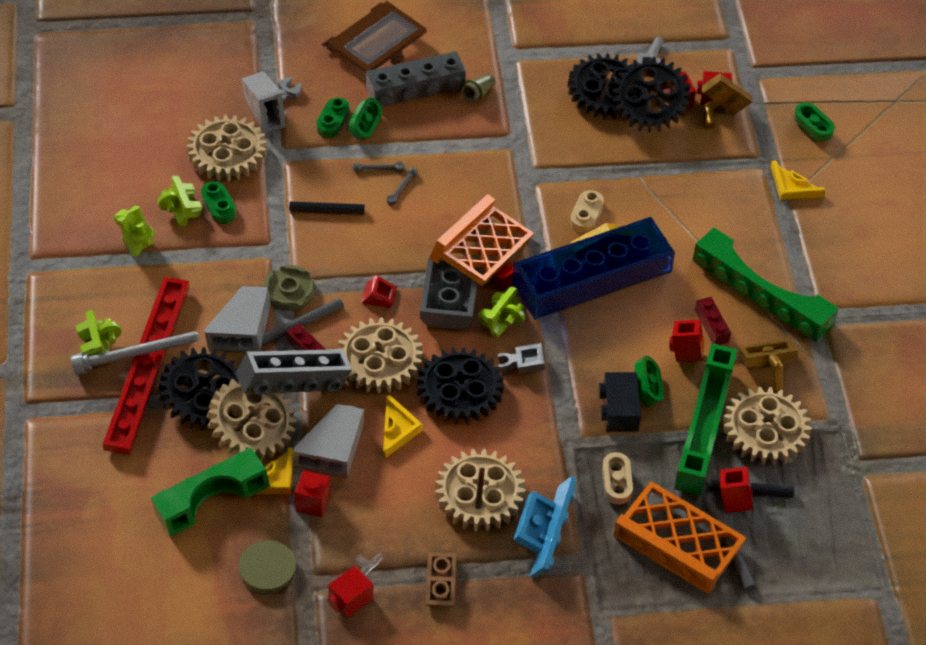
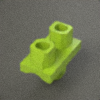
M172 176V186L168 190L161 192L162 195L157 199V204L160 209L168 210L170 213L173 212L179 226H186L189 218L200 217L202 205L200 201H189L193 200L195 195L192 183H182L179 176Z
M135 205L130 210L122 209L114 215V221L116 225L120 226L122 231L121 238L123 243L128 246L131 256H139L144 248L154 243L155 232L151 226L147 225L141 207Z
M510 287L505 293L496 292L491 301L493 309L483 308L478 314L480 324L488 327L493 337L499 338L512 323L520 325L525 319V314L522 311L524 306L517 298V288Z
M93 309L85 312L87 320L76 325V329L82 341L90 338L92 340L80 346L81 352L84 355L89 354V356L110 352L109 343H115L116 338L121 335L120 324L112 322L109 318L104 321L96 319Z

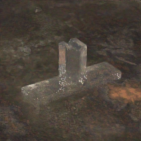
M380 551L371 561L362 555L355 559L356 563L363 567L360 571L365 576L383 559V552Z

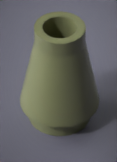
M486 73L483 76L467 80L462 87L464 98L469 102H479L490 88L495 85L494 76Z

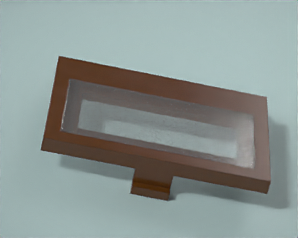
M380 2L371 9L369 14L336 37L332 36L322 43V46L337 52L366 73V71L379 68L388 60L393 65L399 63L404 59L402 50L426 34L427 28L390 2Z

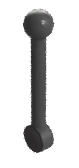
M358 162L353 164L355 172H360L361 170L394 169L396 172H402L404 170L402 162H396L395 165H361Z
M410 168L407 177L394 194L387 196V203L389 205L397 203L398 195L411 178L418 174L416 168Z

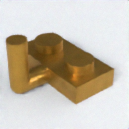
M720 73L702 86L703 94L712 99L703 106L706 128L712 129L715 127L713 110L718 106H723L735 115L753 102L751 94Z
M789 339L739 346V357L746 367L760 368L763 365L770 364L772 366V389L775 392L783 390V364L798 360V350Z

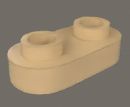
M588 190L579 196L570 218V226L576 232L587 233L594 229L604 203V198L599 192Z
M619 452L606 455L602 465L605 497L613 504H625L631 499L633 491L630 460L626 455Z

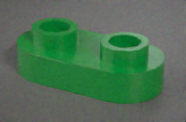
M337 97L330 99L326 103L316 121L317 133L320 136L333 138L340 133L350 115V104L346 99Z
M370 97L361 101L349 121L350 133L358 140L370 137L382 117V107L375 98Z
M807 102L796 106L794 120L811 137L818 141H827L833 137L835 125L814 104Z
M215 181L204 184L201 188V199L211 218L219 224L232 222L236 217V206L225 186Z
M644 356L636 361L634 366L635 372H637L639 399L645 404L654 406L664 398L661 371L653 358Z

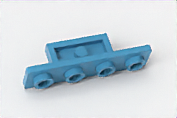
M572 476L558 486L553 502L535 491H532L527 497L513 540L536 553L530 576L534 579L543 573H547L553 566V552L561 541L562 536L559 533L569 515L567 512L568 505L576 493L574 489L576 478Z

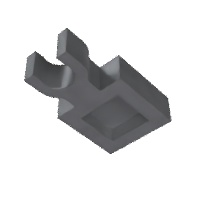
M542 343L515 347L516 354H498L499 363L507 362L499 364L501 374L509 373L517 368L519 374L546 370Z

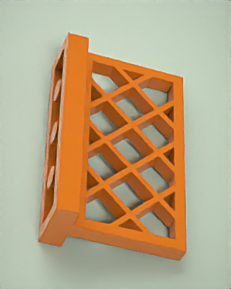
M487 194L436 241L429 259L437 264L443 259L483 286L532 239L534 233L494 207L496 199ZM491 217H495L502 224L492 223ZM478 230H488L489 235H480ZM495 231H504L506 236H496ZM511 232H517L520 235H522L523 238L513 237ZM465 241L476 242L477 247H467ZM482 242L492 243L493 248H484ZM499 243L509 244L510 249H500ZM452 253L463 254L464 259H458ZM469 254L480 255L481 260H471ZM486 255L496 256L498 261H488ZM474 267L484 268L485 274H480L474 270Z
M650 481L624 515L621 514L616 520L613 535L616 539L707 594H710L714 589L716 581L744 545L747 538ZM653 492L662 498L663 504L649 505L647 498ZM680 508L686 512L687 518L673 520L670 510ZM665 510L668 520L653 522L651 512ZM646 513L648 523L638 524L631 520L634 514ZM705 523L710 526L711 532L697 534L694 524ZM689 525L692 535L677 537L675 526ZM670 527L672 537L661 538L656 534L655 529ZM729 537L736 543L733 547L721 548L718 538ZM713 539L716 549L701 551L699 541ZM694 541L696 552H684L680 549L679 543ZM718 556L720 565L714 570L705 564L703 558Z

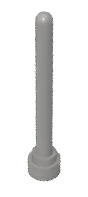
M193 331L89 356V354L84 355L83 353L71 355L73 371L76 376L87 374L88 370H92L93 366L197 342L199 334Z

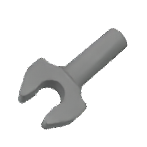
M656 37L648 53L638 54L637 62L642 64L643 57L647 59V62H651L652 57L655 56L656 62L660 63L661 59L656 56L663 44V39Z
M292 77L283 78L278 82L283 101L286 98L297 99L301 95V83H298L294 88H289L292 85ZM268 102L265 106H267L268 108H270V107H271L270 102Z

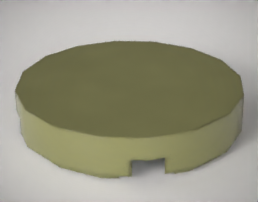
M281 266L279 270L269 272L264 279L263 287H268L271 305L280 310L293 311L303 308L314 297L315 281L306 269L299 266Z
M263 540L252 544L243 552L239 562V574L250 590L259 594H274L279 592V589L286 588L292 583L296 576V559L293 552L285 544L277 541Z

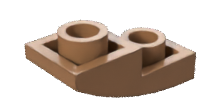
M428 552L425 606L454 607L457 553Z

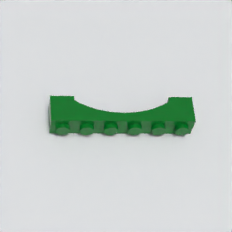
M715 227L695 244L694 262L717 276L721 281H725L737 289L741 294L758 303L762 308L778 316L783 322H787L799 330L803 335L817 342L835 324L839 309L837 306L818 294L815 297L796 294L763 279L738 256L733 248L734 240Z
M711 343L695 410L677 471L675 490L699 496L702 494L733 372L737 349Z

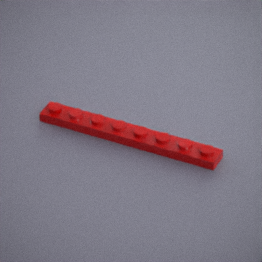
M169 277L163 278L139 344L173 336L190 288L189 281ZM168 349L134 357L102 443L103 450L127 455L131 454Z

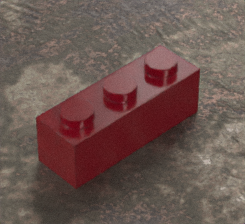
M712 296L697 300L695 312L701 320L712 344L723 345L729 343L731 331Z
M300 323L286 331L287 342L295 350H326Z

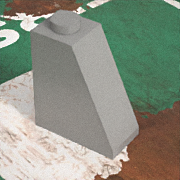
M263 71L241 78L243 95L259 127H261L262 133L286 127L282 93L267 74ZM268 102L271 104L270 108L265 106Z
M242 286L205 328L204 333L208 350L261 351L262 337L265 334L271 308L268 287Z
M337 404L294 447V467L348 478L364 426V409L352 405Z

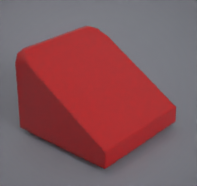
M507 262L490 280L503 291L522 278V267Z
M375 275L366 283L361 302L368 305L391 308L397 286Z

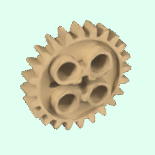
M224 115L223 120H219L217 116H214V122L206 119L205 126L198 124L197 131L192 130L191 137L187 139V155L189 162H192L193 169L198 168L200 175L207 172V178L216 175L217 181L222 176H226L227 181H230L231 176H235L236 179L240 180V174L242 173L249 176V170L257 171V165H263V158L267 157V141L265 133H261V127L255 128L254 121L247 124L245 117L238 121L237 115H234L232 120L228 119L227 115Z
M380 317L379 322L375 323L372 318H369L368 325L359 321V329L351 326L350 334L344 332L343 340H339V349L344 350L352 369L347 378L348 383L356 380L357 389L362 385H366V392L375 387L377 394H380L382 388H386L388 393H391V386H395L400 390L401 382L409 385L411 377L416 378L417 370L422 368V343L418 342V335H412L411 327L404 330L403 322L395 326L394 319L384 323L383 317Z
M231 379L229 387L223 384L220 392H215L213 400H211L208 407L210 410L207 418L211 419L208 428L215 429L212 438L221 437L218 446L221 447L227 444L229 446L228 454L233 450L239 453L251 447L260 461L263 460L265 453L270 458H273L276 451L281 453L284 445L287 446L295 432L293 428L297 419L293 418L295 409L288 408L291 399L283 400L284 393L244 394L240 383L238 384L234 379ZM248 399L254 400L256 404L249 402ZM265 405H268V406H269V407H266L264 410H261V411H260V409H261L262 407H264ZM228 414H233L238 419L231 418ZM266 418L274 420L275 423L269 422ZM244 425V427L240 431H235ZM247 433L255 435L256 438L248 436Z
M758 387L757 393H754L749 388L746 396L741 392L738 393L737 399L732 398L730 406L726 407L722 422L724 424L723 433L727 434V442H734L732 450L742 449L741 457L749 454L751 455V462H754L756 458H760L762 465H765L766 460H771L773 466H776L777 459H780L786 464L788 456L795 460L797 453H803L805 446L808 445L812 427H810L811 418L806 417L808 410L800 409L801 401L791 402L792 394L786 398L783 397V390L774 394L772 387H769L768 392H764L761 387Z
M472 449L471 456H467L462 451L460 460L452 456L451 465L444 463L443 471H438V479L435 481V499L439 500L438 508L445 509V517L453 515V524L458 523L460 520L463 521V529H466L469 524H473L474 531H477L480 525H483L485 530L489 531L490 524L492 523L499 529L501 520L509 524L510 516L517 517L518 508L523 507L526 489H524L525 479H521L522 471H515V462L506 464V455L498 459L497 451H494L491 456L487 455L486 449L482 450L481 455H477L476 451ZM483 470L485 473L481 508L476 509L479 472Z

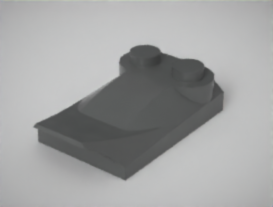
M429 255L420 308V319L424 324L431 327L449 329L468 328L473 322L477 282L443 259L438 264L429 259ZM474 267V270L479 272V268Z

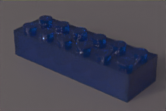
M648 217L515 262L513 264L512 283L517 288L520 297L535 320L671 273L675 251L653 218Z

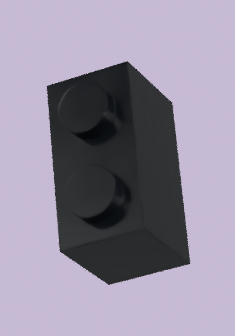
M605 372L603 383L598 385V397L604 401V405L600 406V419L605 421L606 432H638L641 409L637 372Z

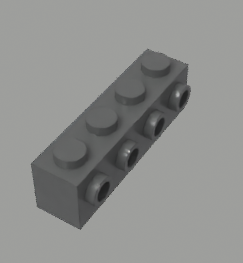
M457 51L366 71V89L371 98H375L381 106L461 89L466 82V70Z
M343 349L246 352L236 371V375L244 394L333 392L341 390L352 369Z

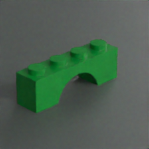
M250 447L167 490L159 492L151 497L156 516L168 535L172 537L195 525V515L199 506L211 496L221 493H233L246 499L270 487L266 468Z

